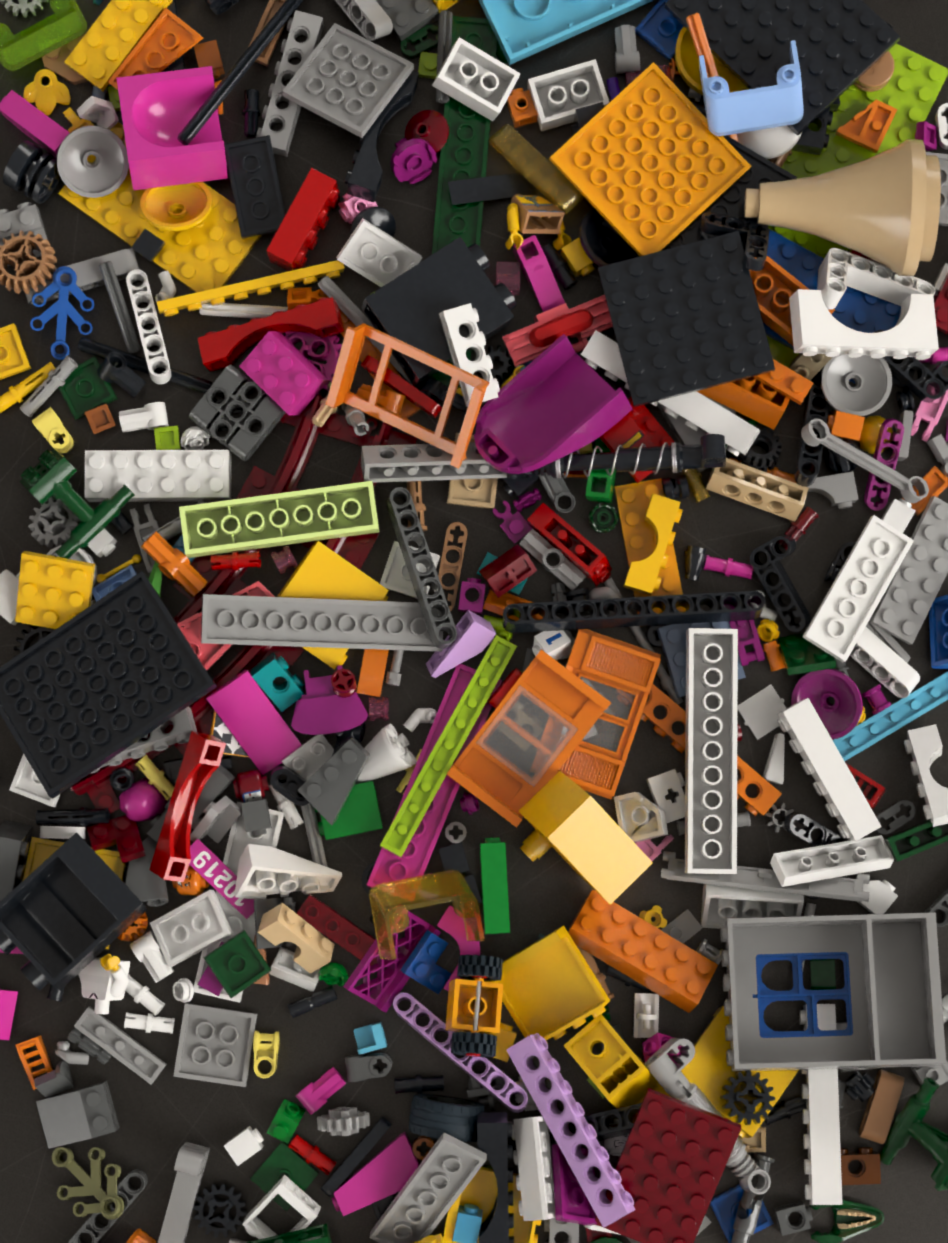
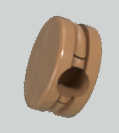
M889 51L886 52L853 84L858 89L866 92L878 91L885 87L894 72V59Z

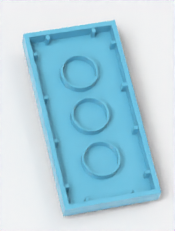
M654 0L478 1L508 64L511 65Z

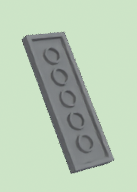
M936 496L930 498L911 536V539L914 541L869 621L908 645L913 644L948 573V503Z
M443 1132L372 1228L369 1238L379 1243H414L429 1236L485 1163L487 1154Z

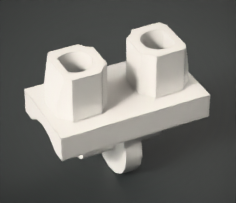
M634 993L633 1037L650 1038L658 1032L659 995L656 993Z

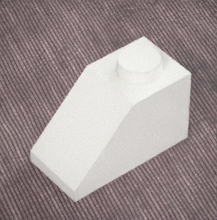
M869 880V884H863V891L869 892V902H856L871 914H884L898 895L893 892L896 888L888 881Z

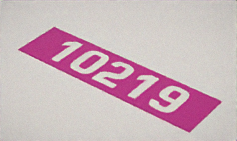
M197 839L190 846L191 861L189 865L248 919L254 913L255 899L235 897L237 876Z

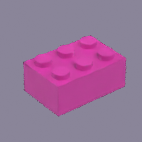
M268 331L239 366L288 415L299 416L329 381L281 332Z

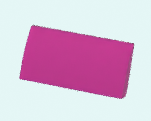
M244 669L206 697L209 704L262 775L283 763V759L302 746L247 670Z

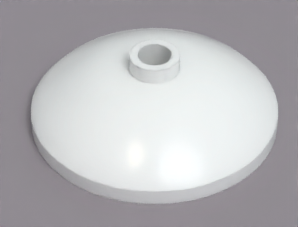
M788 126L737 133L740 144L766 159H773L790 151L800 139L802 132L797 136Z

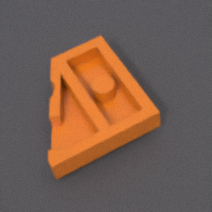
M876 99L866 109L856 114L849 122L839 127L836 135L877 153L897 109Z

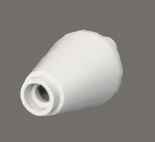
M392 724L382 728L364 748L370 754V757L355 784L369 782L408 769L417 763L415 756L407 748L409 745L408 739L403 733L398 735Z

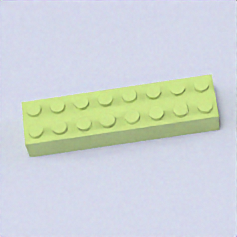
M372 481L179 507L184 550L188 558L380 532Z

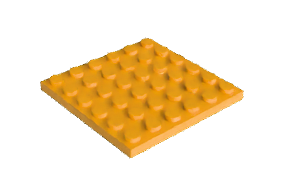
M654 62L549 159L639 256L662 251L751 168V165L723 136L713 135L709 131L707 118Z

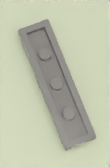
M91 1006L85 1010L74 1025L76 1029L151 1085L167 1065L103 1015L95 1014Z

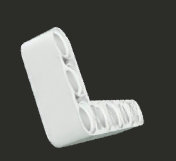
M839 248L829 249L818 272L817 290H821L822 299L829 310L836 308L847 286L899 306L910 294L934 296L936 292L934 286L925 280L914 276H898L882 264Z

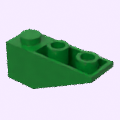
M600 437L595 440L594 448L599 446L602 452H611ZM606 469L591 470L587 480L585 495L588 501L612 503L616 469H614L611 476L607 474Z

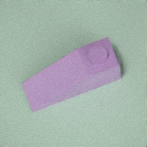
M468 610L455 626L457 636L449 647L442 649V652L435 651L427 661L426 666L430 675L436 678L481 653L486 646L492 643L496 635L491 623ZM449 635L446 637L444 641L449 640Z

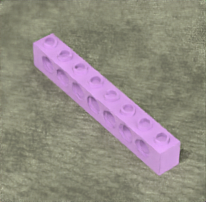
M539 1033L529 1035L506 1049L604 1228L635 1211L636 1209L633 1206L634 1200L631 1194L623 1188L621 1184L622 1179L618 1171L612 1168L608 1152L603 1146H600L596 1139L597 1133L594 1127L586 1121L583 1107L579 1102L575 1101L571 1085L567 1080L563 1079L559 1072L560 1066L548 1052L546 1040ZM534 1056L539 1059L540 1065L538 1068L533 1064ZM546 1078L552 1083L550 1090L545 1086ZM558 1100L562 1101L564 1105L563 1112L557 1108ZM570 1122L576 1126L575 1134L569 1130ZM582 1144L588 1148V1156L583 1155L581 1152ZM594 1166L601 1172L600 1179L595 1177L593 1173ZM606 1189L612 1192V1201L607 1199L605 1195Z

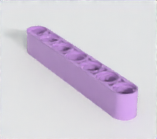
M400 993L394 998V1010L401 1019L504 1106L516 1113L526 1109L528 1105L527 1093L485 1057H455L451 1053L453 1031H445L446 1024L408 993ZM403 1000L411 1002V1007L407 1011L398 1009L399 1003ZM420 1016L429 1017L430 1022L427 1026L420 1027L416 1024ZM440 1031H445L448 1033V1039L442 1043L436 1041L435 1035ZM481 1062L485 1064L486 1070L482 1074L474 1073L472 1067L475 1063ZM501 1078L505 1082L501 1090H495L491 1087V1082L494 1079ZM512 1095H522L524 1098L523 1103L520 1106L512 1105L510 1103Z

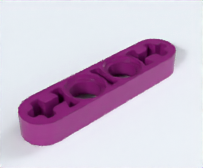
M889 418L882 423L873 456L874 459L893 470L896 469L904 435V426L900 421ZM894 424V427L897 428V432H893L891 435L887 431L888 427H892ZM891 435V440L895 441V444L884 442V439L889 440ZM885 447H891L893 450V454L889 459L881 457V451ZM870 472L864 494L865 504L874 511L883 509L888 502L892 484L886 481L877 482L875 475ZM873 485L884 488V490L879 489L877 494V489L873 488ZM877 494L881 498L880 502L876 501L874 505V502H872L870 499L871 497H875Z

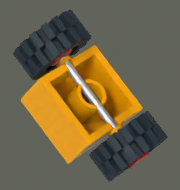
M486 955L459 956L457 976L464 979L449 981L445 1031H453L452 1054L471 1057H495L497 1036L494 1035L500 1033L503 984L484 982V980H501L503 959Z

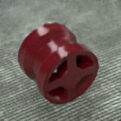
M339 669L332 675L331 683L333 691L337 696L347 698L355 693L357 684L355 676L350 670Z

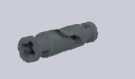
M754 1152L755 1163L761 1170L769 1173L771 1163H774L775 1159ZM757 1175L752 1178L753 1187L758 1183ZM743 1190V1196L733 1224L734 1233L731 1243H749L750 1236L754 1235L765 1193L758 1195ZM746 1209H752V1213L747 1217Z

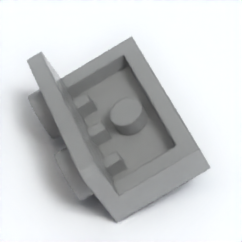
M226 795L216 804L212 801L203 811L206 815L203 818L200 817L192 825L191 828L194 831L190 835V840L194 843L197 839L201 840L208 835L216 843H219L243 813L242 810Z

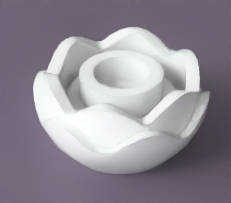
M198 426L190 427L182 434L181 446H184L185 450H202L205 446L209 445L210 435Z

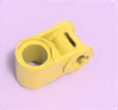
M51 407L32 420L37 430L57 452L65 454L73 449L74 440ZM60 437H62L64 440V444L62 445L58 441Z
M276 1031L274 1034L254 1032L253 1068L255 1074L260 1078H269L277 1070L280 1043L279 1031ZM261 1041H271L272 1043H262ZM262 1060H268L271 1063L272 1069L270 1073L265 1074L260 1071L259 1064Z

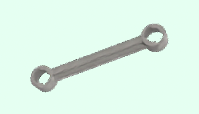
M813 419L802 428L801 436L806 444L810 446L822 444L900 489L902 497L907 502L914 504L928 495V484L923 478L913 476L909 479L832 435L828 425L823 420ZM813 427L819 432L820 438H817V435L813 431ZM912 485L917 488L919 496L916 495L917 493L913 490Z

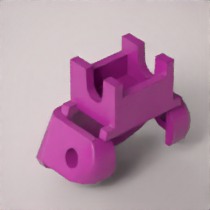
M342 665L337 666L338 670L344 669ZM304 670L307 695H302V699L296 702L291 724L294 731L307 735L339 733L356 728L367 720L369 715L357 692L347 698L339 697L333 691L332 675L311 678L309 670Z

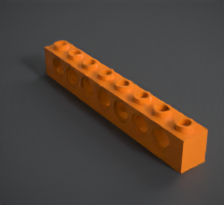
M652 684L641 720L643 722L649 720L655 725L653 730L662 738L665 736L669 737L673 741L671 745L682 754L685 751L686 711ZM616 689L615 692L618 694L616 698L626 707L629 704L632 706L635 695ZM656 706H661L665 709L666 716L664 719L655 718L653 710ZM674 722L683 724V734L676 735L673 733L672 724ZM737 756V771L739 773L737 800L740 798L746 803L744 808L752 815L756 816L759 814L764 816L782 793ZM749 784H753L757 788V795L754 798L746 795L745 789Z

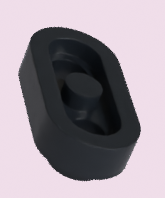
M278 766L273 769L270 781L276 791L296 805L304 806L309 804L302 794L297 793V790L306 782L304 778L287 766ZM284 774L287 777L285 780H279L278 776Z

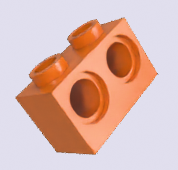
M831 411V414L828 415L827 425L832 435L859 441L865 417L841 411Z

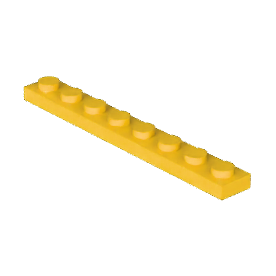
M336 260L157 301L159 314H165V317L179 314L178 310L188 308V311H195L201 309L202 305L211 303V306L224 304L225 299L233 297L237 301L246 299L248 294L255 292L258 295L268 294L272 292V288L280 287L281 290L295 287L294 283L312 284L318 281L317 278L325 276L334 279L341 276L340 273L344 272L345 267L343 263Z

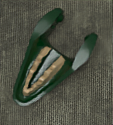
M842 1200V1205H810L809 1202V1207L814 1210L831 1207L834 1213V1225L830 1232L820 1233L815 1231L811 1234V1239L820 1243H839L876 1228L884 1222V1213L864 1204Z

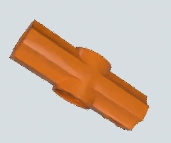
M157 531L140 546L159 564L158 568L169 579L175 580L191 597H194L206 585L207 581L190 565L188 557L179 549L173 548Z

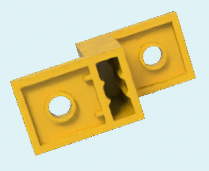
M602 1014L594 1018L563 1045L606 1099L616 1108L642 1103L648 1088L669 1096L645 1067V1063L629 1048ZM596 1043H603V1052L599 1055H594L592 1052L593 1046ZM636 1113V1114L633 1116V1118H632V1122H633V1123H634L635 1118H636V1116H637L638 1113Z

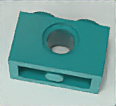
M271 653L251 669V676L280 711L283 712L300 699L302 695H305L303 690L305 684L297 674L292 675L289 672L288 668L290 666L282 656L277 657L274 653ZM276 677H284L286 679L281 685L273 683Z

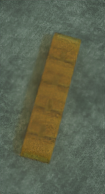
M508 123L503 125L489 138V142L494 149L548 200L563 210L565 215L584 199V196Z

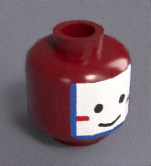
M259 770L238 773L236 780H233L236 799H240L242 803L263 800L265 797L264 791L269 790L267 777H261Z

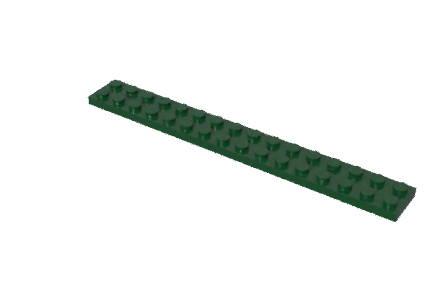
M452 16L451 48L460 37L496 59L497 38L488 19ZM449 97V101L444 106V117L448 122L449 136L440 153L432 254L459 237L462 238L467 247L473 243L480 246L484 201L452 205L448 182L486 177L491 120L452 97ZM471 351L466 353L468 360L471 359ZM439 371L430 378L442 382L449 388L452 377Z

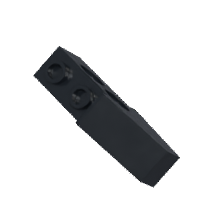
M839 98L812 122L819 127V130L812 131L809 127L803 130L800 139L792 151L820 155L823 148H827L829 134H826L827 125H831L832 111L836 112L840 106Z

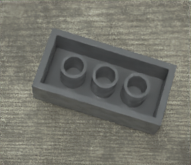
M376 0L390 17L393 24L392 33L400 44L401 41L427 25H432L439 20V10L432 0Z

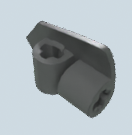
M148 836L142 842L146 856L129 861L125 885L141 902L147 901L148 906H161L169 901L166 881L149 870L157 842Z

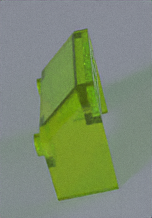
M50 0V6L54 14L15 35L12 34L6 24L0 23V61L2 65L8 70H18L82 36L87 29V22L76 1Z

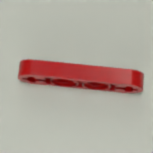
M367 355L361 366L376 377L380 362ZM387 368L383 383L397 393L406 396L407 400L431 417L436 418L442 407L437 402Z

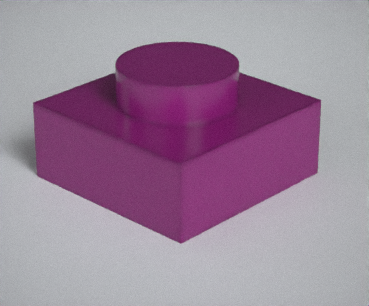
M926 121L917 122L915 139L923 140L925 150H937L938 127Z

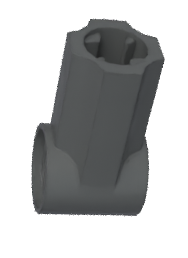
M545 473V476L539 474V479L552 502L553 508L561 513L572 511L576 503L575 497L570 493L563 477L553 478L551 475L547 476V473ZM563 495L567 496L570 501L569 506L565 509L558 506V499Z

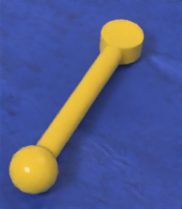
M139 554L133 555L131 560L106 574H98L96 580L101 583L129 565L141 562V556Z

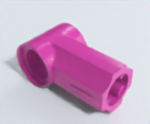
M332 1067L317 1081L311 1082L296 1095V1098L312 1115L327 1102L329 1097L343 1087L346 1081Z

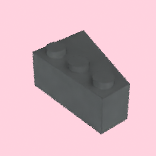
M4 820L0 825V902L20 884V880L23 878L25 872L24 863L33 828L31 825Z

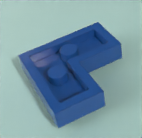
M427 929L400 971L439 994L452 975L449 971L436 964L449 943Z

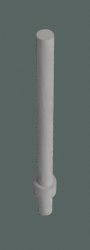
M612 578L604 582L605 586L610 587L617 595L623 598ZM640 626L629 627L641 648L655 652ZM660 662L656 674L660 679L659 684L663 691L666 690L676 704L684 702L681 697L677 698L671 677Z

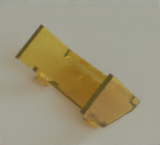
M445 870L379 883L370 890L369 898L380 959H397L392 934L402 932L407 928L409 924L408 910L451 901L453 902L455 913L464 919L467 941L485 940L478 901L463 875L457 870Z

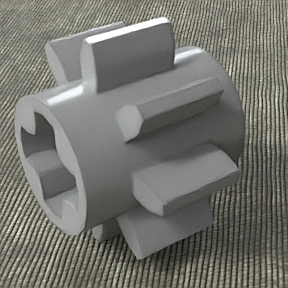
M781 803L780 809H777L773 804L771 807L773 811L765 814L770 819L766 826L774 825L775 832H779L780 827L786 830L784 821H780L778 824V820L774 816L775 814H780L781 811L782 816L786 818L794 810H785V803Z

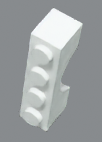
M934 724L908 730L907 740H904L907 754H911L913 761L910 762L912 773L914 776L918 775L920 783H917V789L920 798L924 797L926 805H923L925 817L927 820L931 819L933 827L948 824V788L938 784L930 773V766L942 755L943 745L937 726Z

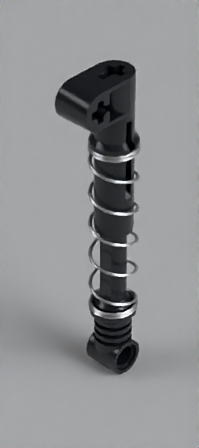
M721 434L704 435L700 438V444L681 445L679 442H672L671 446L665 442L663 446L646 447L643 443L640 447L623 448L622 445H619L616 448V452H602L601 448L596 446L593 453L580 454L579 450H576L578 454L571 453L531 472L521 474L508 473V477L510 479L523 480L531 478L533 473H535V476H539V473H541V476H545V473H547V476L551 475L553 478H561L562 476L566 478L569 471L583 470L586 477H589L591 470L606 469L609 476L613 474L614 469L617 472H630L632 475L636 471H653L657 474L659 470H672L673 473H677L683 469L726 467L725 436Z

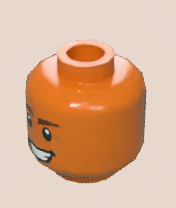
M190 865L184 882L172 881L173 888L181 895L199 896L204 892L205 888L209 887V883Z

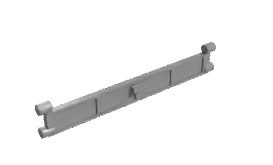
M663 852V861L669 862L668 869L662 868L661 878L668 880L869 902V892L863 891V884H869L870 874L858 873L856 879L836 877L782 887L774 870L737 866V874L685 873L684 859H676V852Z

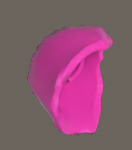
M147 777L133 783L119 797V808L130 820L136 822L154 819L164 811V806L167 804L165 797L153 784L150 785L148 783L149 779Z

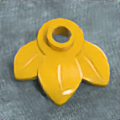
M49 69L38 71L34 76V81L25 87L23 93L26 101L29 103L35 102L37 109L47 116L53 112L56 103L70 105L71 102L69 89L65 84L59 82L56 74ZM45 76H47L50 80L49 84L46 86H44L41 82L42 78Z

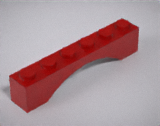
M323 297L308 305L300 304L295 306L294 309L285 312L277 311L265 318H254L242 325H231L219 332H208L198 338L202 362L211 372L225 368L230 364L233 365L244 351L263 339L268 331L281 333L302 332L324 338L344 332L339 306L334 298Z
M191 731L149 869L163 880L184 882L191 861L190 832L195 807L206 782L220 766L226 746L225 742L213 735Z

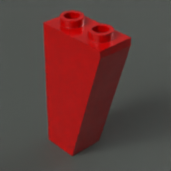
M542 503L527 519L531 528L554 548L560 550L563 556L581 570L593 585L597 587L600 583L608 580L612 568L606 556L545 503Z

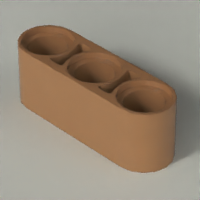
M882 1069L878 1071L873 1085L875 1091L869 1097L859 1128V1137L881 1145L885 1143L903 1089L904 1077Z

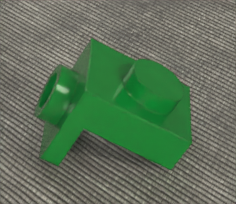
M284 1099L267 1134L288 1144L305 1113V1109Z

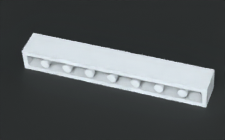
M595 330L581 355L586 358L585 362L590 367L596 370L599 366L606 370L604 375L615 382L618 378L626 382L624 387L629 390L618 344ZM697 391L651 403L654 406H657L658 403L666 407L664 412L675 419L680 415L687 420L685 425L695 431L701 428L707 432L706 435H724L725 444H727L726 450L736 456L740 453L746 455L760 433L758 428Z
M806 1004L803 1006V1010L799 1011L800 1025H804V1031L808 1028ZM817 1004V1020L820 1030H836L835 1004ZM838 1069L801 1070V1073L806 1076V1084H802V1099H806L807 1107L802 1112L803 1124H807V1134L803 1135L804 1149H808V1159H804V1172L809 1174V1185H805V1199L810 1200V1205H842Z

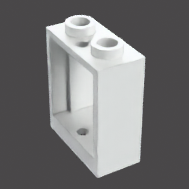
M284 1175L246 1215L242 1225L249 1235L258 1239L276 1236L277 1234L263 1223L257 1215L277 1194L304 1216L290 1232L306 1229L318 1216L321 1206Z

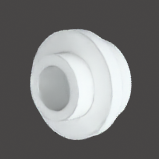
M181 978L174 983L172 991L177 1001L186 1003L192 1000L194 986L188 978Z

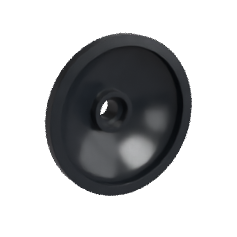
M595 208L583 217L579 227L580 242L587 256L596 265L602 267L640 257L622 237L602 226L605 218Z

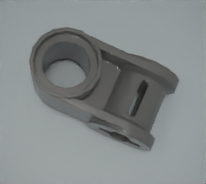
M385 1052L355 1054L344 1057L348 1082L384 1077L391 1070L393 1063L392 1058ZM379 1059H382V1063H387L383 1070H380L379 1066H375Z

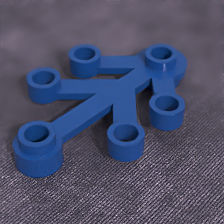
M67 266L57 268L53 274V282L43 291L37 292L32 296L33 305L43 307L46 304V299L59 290V299L41 315L34 316L30 320L31 328L35 331H40L44 328L45 323L57 314L56 341L51 344L50 352L58 360L65 359L70 352L69 346L65 342L67 314L78 326L81 334L89 335L93 330L92 324L84 320L68 301L70 291L79 300L82 310L88 312L94 308L93 299L87 297L76 285L77 275L72 268ZM62 274H68L69 281L62 282L60 280V276ZM38 295L44 298L41 304H37L34 301ZM84 300L92 302L90 308L83 307L82 303ZM36 319L42 321V325L39 328L33 326V321ZM84 323L90 326L87 332L81 330V325ZM57 345H62L64 347V351L62 353H57L55 351Z

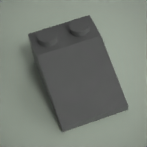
M107 1081L36 1101L48 1149L116 1132L120 1128Z

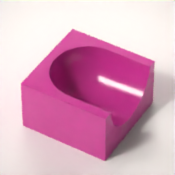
M212 66L117 78L133 190L228 178L218 108L189 145H183L177 139L179 133L215 90Z

